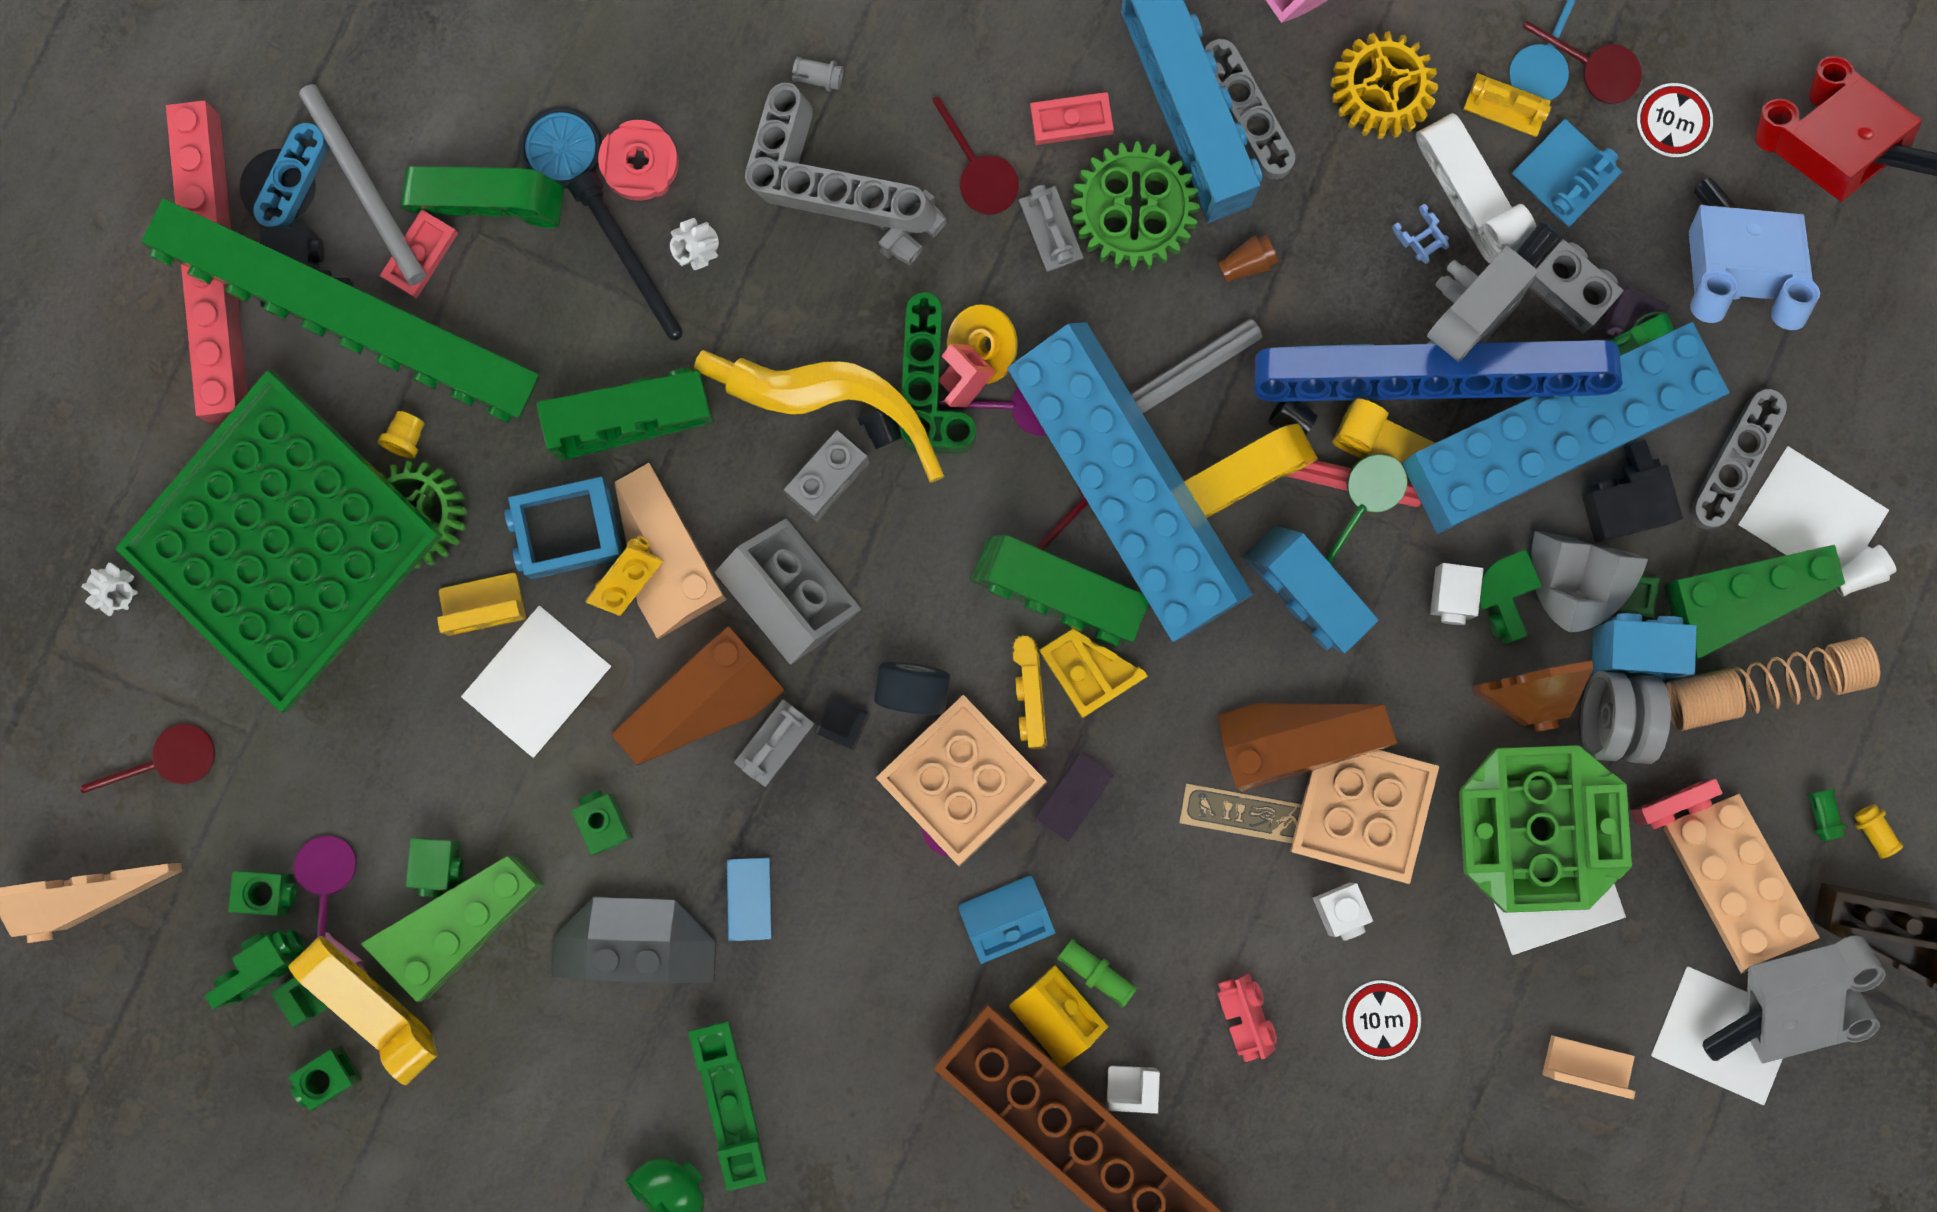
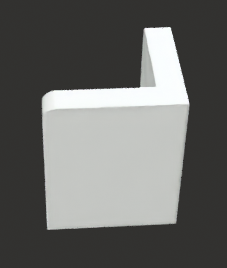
M1109 1066L1106 1099L1108 1111L1158 1113L1160 1071L1152 1067Z

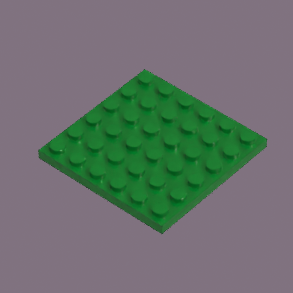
M267 370L115 549L280 713H284L293 707L443 534L275 371Z

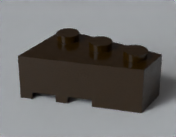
M1821 883L1813 920L1814 923L1841 939L1855 935L1863 936L1878 959L1937 991V904Z

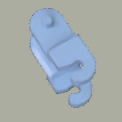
M1422 204L1419 206V211L1429 225L1426 230L1416 237H1410L1406 231H1401L1402 227L1398 222L1392 225V229L1403 246L1406 248L1410 245L1417 254L1415 256L1416 259L1427 264L1430 261L1428 255L1440 247L1445 250L1449 248V238L1447 235H1443L1437 227L1440 221L1433 212L1429 214L1427 211L1429 209L1428 206ZM1431 233L1435 241L1423 249L1419 241Z

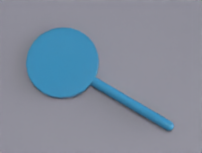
M1567 0L1552 36L1559 39L1576 0ZM1550 43L1547 45L1535 44L1522 49L1514 57L1509 69L1511 86L1550 101L1563 91L1569 77V69L1564 56Z

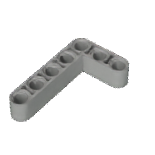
M780 83L770 90L745 172L746 183L760 198L774 205L913 233L925 232L933 226L937 214L935 206L915 186L799 164L813 116L812 105L798 88L791 83ZM796 101L791 110L784 112L789 103ZM785 138L784 143L779 148L774 149L776 142ZM774 175L772 182L767 186H763L765 179L768 176ZM810 182L809 188L805 192L798 194L800 187L804 183ZM847 189L842 199L834 201L836 194L840 190ZM884 196L882 203L878 207L870 208L875 198ZM921 203L917 213L907 216V212L912 205Z

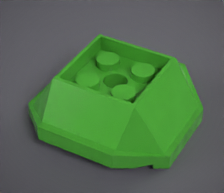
M1579 745L1493 749L1459 790L1464 874L1505 913L1589 910L1632 867L1627 784L1614 773L1607 770ZM1538 817L1546 822L1548 828L1547 834L1542 840H1537L1531 833V824Z

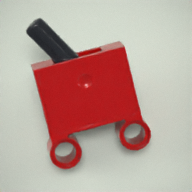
M1826 57L1819 62L1808 95L1810 101L1817 108L1802 120L1798 119L1799 111L1796 105L1788 100L1773 99L1763 106L1754 136L1756 144L1765 151L1775 152L1840 202L1844 201L1886 166L1937 177V153L1911 147L1922 119L1856 73L1852 64L1842 57Z

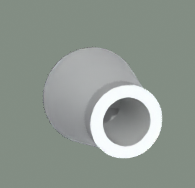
M1877 545L1874 548L1867 546L1842 568L1845 584L1836 588V591L1844 597L1852 592L1890 580V575L1896 572V566L1888 552L1881 545Z

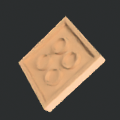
M964 695L876 777L885 789L959 867L1047 784V781Z
M1377 750L1310 771L1290 852L1410 884L1439 766Z

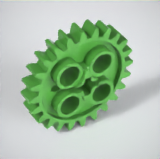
M1139 141L1135 142L1133 152H1127L1123 143H1119L1118 155L1115 156L1109 149H1104V162L1102 163L1092 157L1090 166L1093 172L1082 169L1080 178L1085 184L1074 185L1073 192L1082 198L1071 200V208L1081 211L1073 216L1072 223L1084 225L1079 230L1077 237L1078 239L1091 238L1087 251L1091 252L1099 247L1102 250L1100 262L1105 261L1110 255L1115 257L1114 268L1116 269L1119 268L1123 260H1128L1130 271H1134L1137 261L1142 260L1146 269L1150 270L1152 258L1154 257L1164 265L1167 261L1166 250L1177 256L1181 249L1177 240L1188 243L1191 235L1185 229H1195L1197 220L1189 215L1198 213L1200 205L1189 202V200L1197 197L1198 188H1186L1192 180V174L1179 175L1183 162L1180 160L1170 165L1168 163L1170 157L1169 150L1163 153L1161 157L1155 156V144L1149 147L1147 153L1141 151ZM1133 173H1138L1140 176L1138 206L1141 208L1137 219L1138 238L1136 240L1130 238L1132 218L1130 202L1133 193ZM1117 179L1125 184L1126 190L1118 194L1111 193L1105 184L1110 180ZM1150 181H1158L1165 187V192L1161 195L1150 194L1146 190L1145 184ZM1109 218H1119L1123 221L1125 228L1120 232H1110L1105 227L1104 222ZM1149 219L1159 220L1164 226V231L1159 234L1149 233L1144 227V222Z

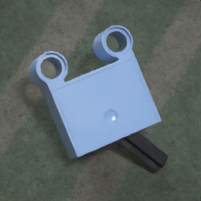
M1711 178L1703 179L1694 188V193L1704 205L1699 206L1688 231L1694 284V296L1690 303L1692 314L1703 322L1716 323L1725 317L1733 299H1740V297L1774 299L1776 301L1770 315L1776 325L1787 330L1802 328L1820 297L1819 287L1812 279L1804 214L1739 209Z

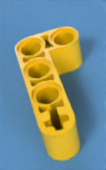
M1360 398L1355 399L1349 405L1332 440L1336 447L1360 459L1371 454L1382 453L1394 457L1400 463L1414 453L1435 444L1387 420L1388 412L1384 408Z
M1300 423L1281 427L1184 482L1205 517L1208 518L1276 479L1303 469L1318 460V457Z
M319 936L289 964L288 967L293 976L306 989L379 1051L383 1066L399 1083L408 1085L438 1056L434 1037L429 1029L325 937Z

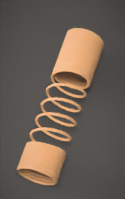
M1859 637L1828 644L1825 651L1818 647L1812 648L1807 658L1799 652H1794L1788 658L1787 663L1777 656L1772 657L1767 668L1763 664L1754 661L1749 665L1747 673L1738 666H1732L1731 668L1728 667L1668 681L1666 687L1670 697L1671 720L1678 730L1684 731L1742 718L1746 712V696L1740 677L1735 670H1739L1745 676L1749 705L1751 710L1758 714L1760 711L1759 698L1755 686L1750 679L1751 668L1755 665L1760 666L1766 672V688L1769 700L1775 709H1779L1781 703L1780 695L1774 678L1770 673L1771 664L1776 660L1786 667L1788 692L1792 701L1798 705L1801 701V693L1797 679L1790 668L1791 659L1794 656H1800L1806 662V677L1812 696L1819 700L1821 698V686L1817 673L1810 662L1811 655L1816 651L1824 654V665L1829 685L1836 695L1876 687L1880 681V664L1877 654L1869 640ZM1810 670L1815 679L1818 695L1815 694L1812 686ZM1790 675L1796 689L1797 700L1792 691ZM1770 681L1775 692L1777 705L1775 704L1772 696ZM1750 687H1751V690H1752L1753 695H1754V699H1755V703H1756V709H1755L1754 704H1753V702H1752V698H1751V694H1750Z

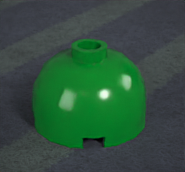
M655 1158L638 1167L624 1180L637 1201L640 1202L642 1200L650 1212H703L704 1195L698 1185L703 1181V1178L688 1161L681 1166L671 1158Z

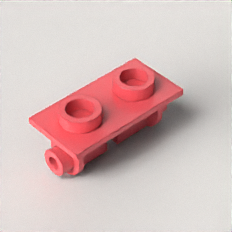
M1250 972L1239 977L1235 982L1234 979H1229L1218 983L1220 991L1217 992L1226 1020L1239 1016L1242 1020L1241 1024L1229 1027L1238 1056L1242 1055L1244 1062L1255 1060L1260 1056L1261 1059L1267 1058L1276 1050L1277 1037L1273 1024L1265 1019L1261 1007L1263 1005V994L1259 984L1256 981L1253 982Z

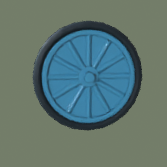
M556 107L541 112L528 123L520 140V155L525 169L541 172L561 184L564 188H568V184L576 177L588 171H595L599 165L598 154L602 139L595 123L587 115L575 109Z

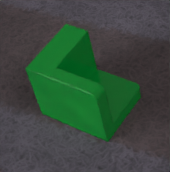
M295 977L271 993L292 1027L304 1025L328 1009L323 1002L306 989Z

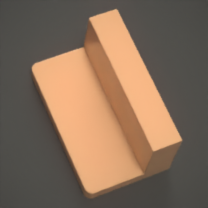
M1551 1035L1542 1075L1557 1081L1633 1100L1636 1091L1628 1089L1635 1056Z

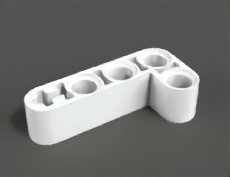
M1451 113L1416 132V140L1422 154L1484 259L1491 263L1506 245L1516 252L1536 228L1535 220L1523 204L1511 207L1459 117Z

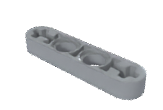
M1217 39L1210 42L1206 46L1205 51L1211 50L1213 56L1216 51L1220 56L1225 54L1229 56L1225 65L1230 76L1224 82H1221L1220 79L1224 78L1225 70L1219 62L1216 63L1218 71L1214 74L1219 86H1225L1228 90L1232 84L1241 83L1249 90L1250 96L1247 100L1243 102L1232 100L1233 108L1229 109L1234 122H1240L1245 130L1248 141L1246 147L1251 156L1257 160L1264 176L1276 180L1284 178L1290 173L1295 163V152L1237 48L1232 42L1225 39ZM1252 117L1265 119L1269 126L1268 132L1261 136L1251 134L1247 128V121ZM1272 137L1277 139L1271 144L1274 153L1277 156L1283 154L1286 157L1282 168H1279L1277 164H1268L1271 152L1267 145L1262 149L1258 148V146L1266 144Z
M1764 389L1751 396L1746 402L1691 504L1690 517L1699 528L1705 530L1714 529L1725 524L1730 518L1786 414V400L1778 391ZM1769 400L1771 402L1769 408L1774 414L1771 413L1765 416L1759 425L1753 424L1752 422L1757 420L1762 412V407L1757 404ZM1741 432H1749L1755 436L1757 448L1753 453H1746L1738 446V437ZM1723 466L1733 467L1737 471L1739 480L1735 487H1727L1721 483L1719 472ZM1717 493L1729 496V500L1726 497L1718 500L1714 511L1719 516L1707 520L1705 518L1707 511L1702 508V505L1712 503Z

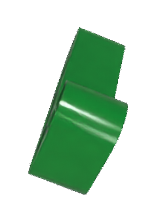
M414 166L405 169L400 208L415 214H419L421 210H424L430 215L516 217L532 226L558 228L560 225L564 187L541 172L524 168Z
M926 292L917 293L911 297L906 307L902 396L911 405L921 423H924L930 429L928 438L934 453L962 454L969 451L975 444V423L965 413L938 411L942 308L938 298L933 294ZM921 307L929 308L930 315H928L927 319L928 332H920L919 314ZM919 345H927L932 348L933 355L927 361H917L911 355L913 349ZM916 384H926L932 390L931 395L923 401L914 400L909 394L911 388ZM953 425H964L970 432L968 438L962 442H954L949 439L947 431ZM900 426L903 443L911 451L917 452L911 438Z

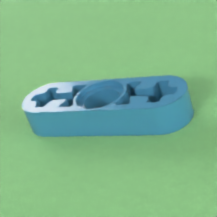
M302 123L291 130L254 204V217L264 228L290 227L328 152L329 146L321 130L314 124ZM312 137L317 142L314 148L308 146L305 149L300 144L301 140H309ZM296 155L299 159L303 157L308 163L307 166H304L299 160L292 158V156ZM290 168L299 169L301 171L300 182L294 187H284L281 183L283 173ZM278 189L283 195L290 197V200L287 201L284 197H281L280 200L274 193L275 190ZM278 205L282 215L280 217L273 216L270 220L266 210L268 208L275 209Z

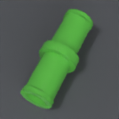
M1072 938L1057 960L1063 962L1087 980L1085 985L1092 989L1095 986L1123 1009L1138 987L1108 966L1110 962L1105 958L1102 961Z

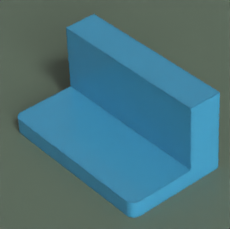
M1032 876L1017 880L958 906L980 964L1055 934L1052 922Z

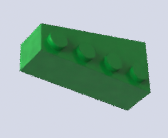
M691 368L673 370L666 377L656 379L646 377L625 385L606 387L595 391L536 402L547 450L560 462L714 423L704 379L699 370L692 371Z
M1008 535L987 537L970 582L988 588L987 592L1006 600L1013 598L1025 603L1023 607L1044 616L1048 612L1061 618L1060 623L1078 631H1082L1084 627L1097 632L1096 639L1117 647L1120 642H1134L1149 604L1142 593Z
M1834 544L1676 580L1664 585L1672 616L1682 617L1683 624L1697 625L1696 660L1845 584Z

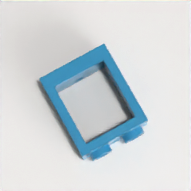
M603 477L508 497L510 509L505 510V519L509 532H515L518 547L513 548L515 566L518 572L523 571L524 576L531 580L614 562L623 553L609 483ZM590 494L601 548L536 562L524 508Z

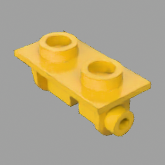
M1477 73L1463 110L1537 137L1543 121H1546L1549 115L1551 101Z
M637 536L636 539H630L626 549L602 580L596 582L594 590L585 600L586 603L621 616L663 563V559L650 554L649 547L651 544L645 537Z

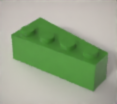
M506 856L362 942L361 945L416 1002L428 1000L544 883L518 856Z

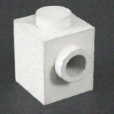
M1442 563L1435 567L1430 615L1441 616V623L1452 625H1465L1466 619L1470 620L1477 617L1483 568Z
M1349 882L1313 897L1329 936L1338 937L1341 935L1343 941L1365 933L1364 925L1373 922L1357 883Z

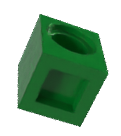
M232 871L228 912L274 916L289 915V907L292 908L294 906L297 895L296 884L292 883L293 874ZM264 882L272 889V897L267 904H263L258 898V888Z
M342 1046L328 1050L288 1076L293 1084L290 1086L293 1097L302 1107L306 1106L309 1111L323 1106L362 1081ZM318 1070L324 1071L329 1076L330 1084L326 1091L318 1089L315 1085L314 1077Z

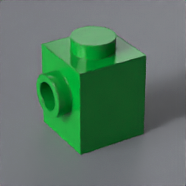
M601 790L595 791L580 798L578 801L581 806L571 810L590 855H598L633 839V835L614 794L603 796Z
M411 838L406 887L418 888V896L439 897L443 895V890L455 888L456 882H461L464 871L463 858H458L460 841Z

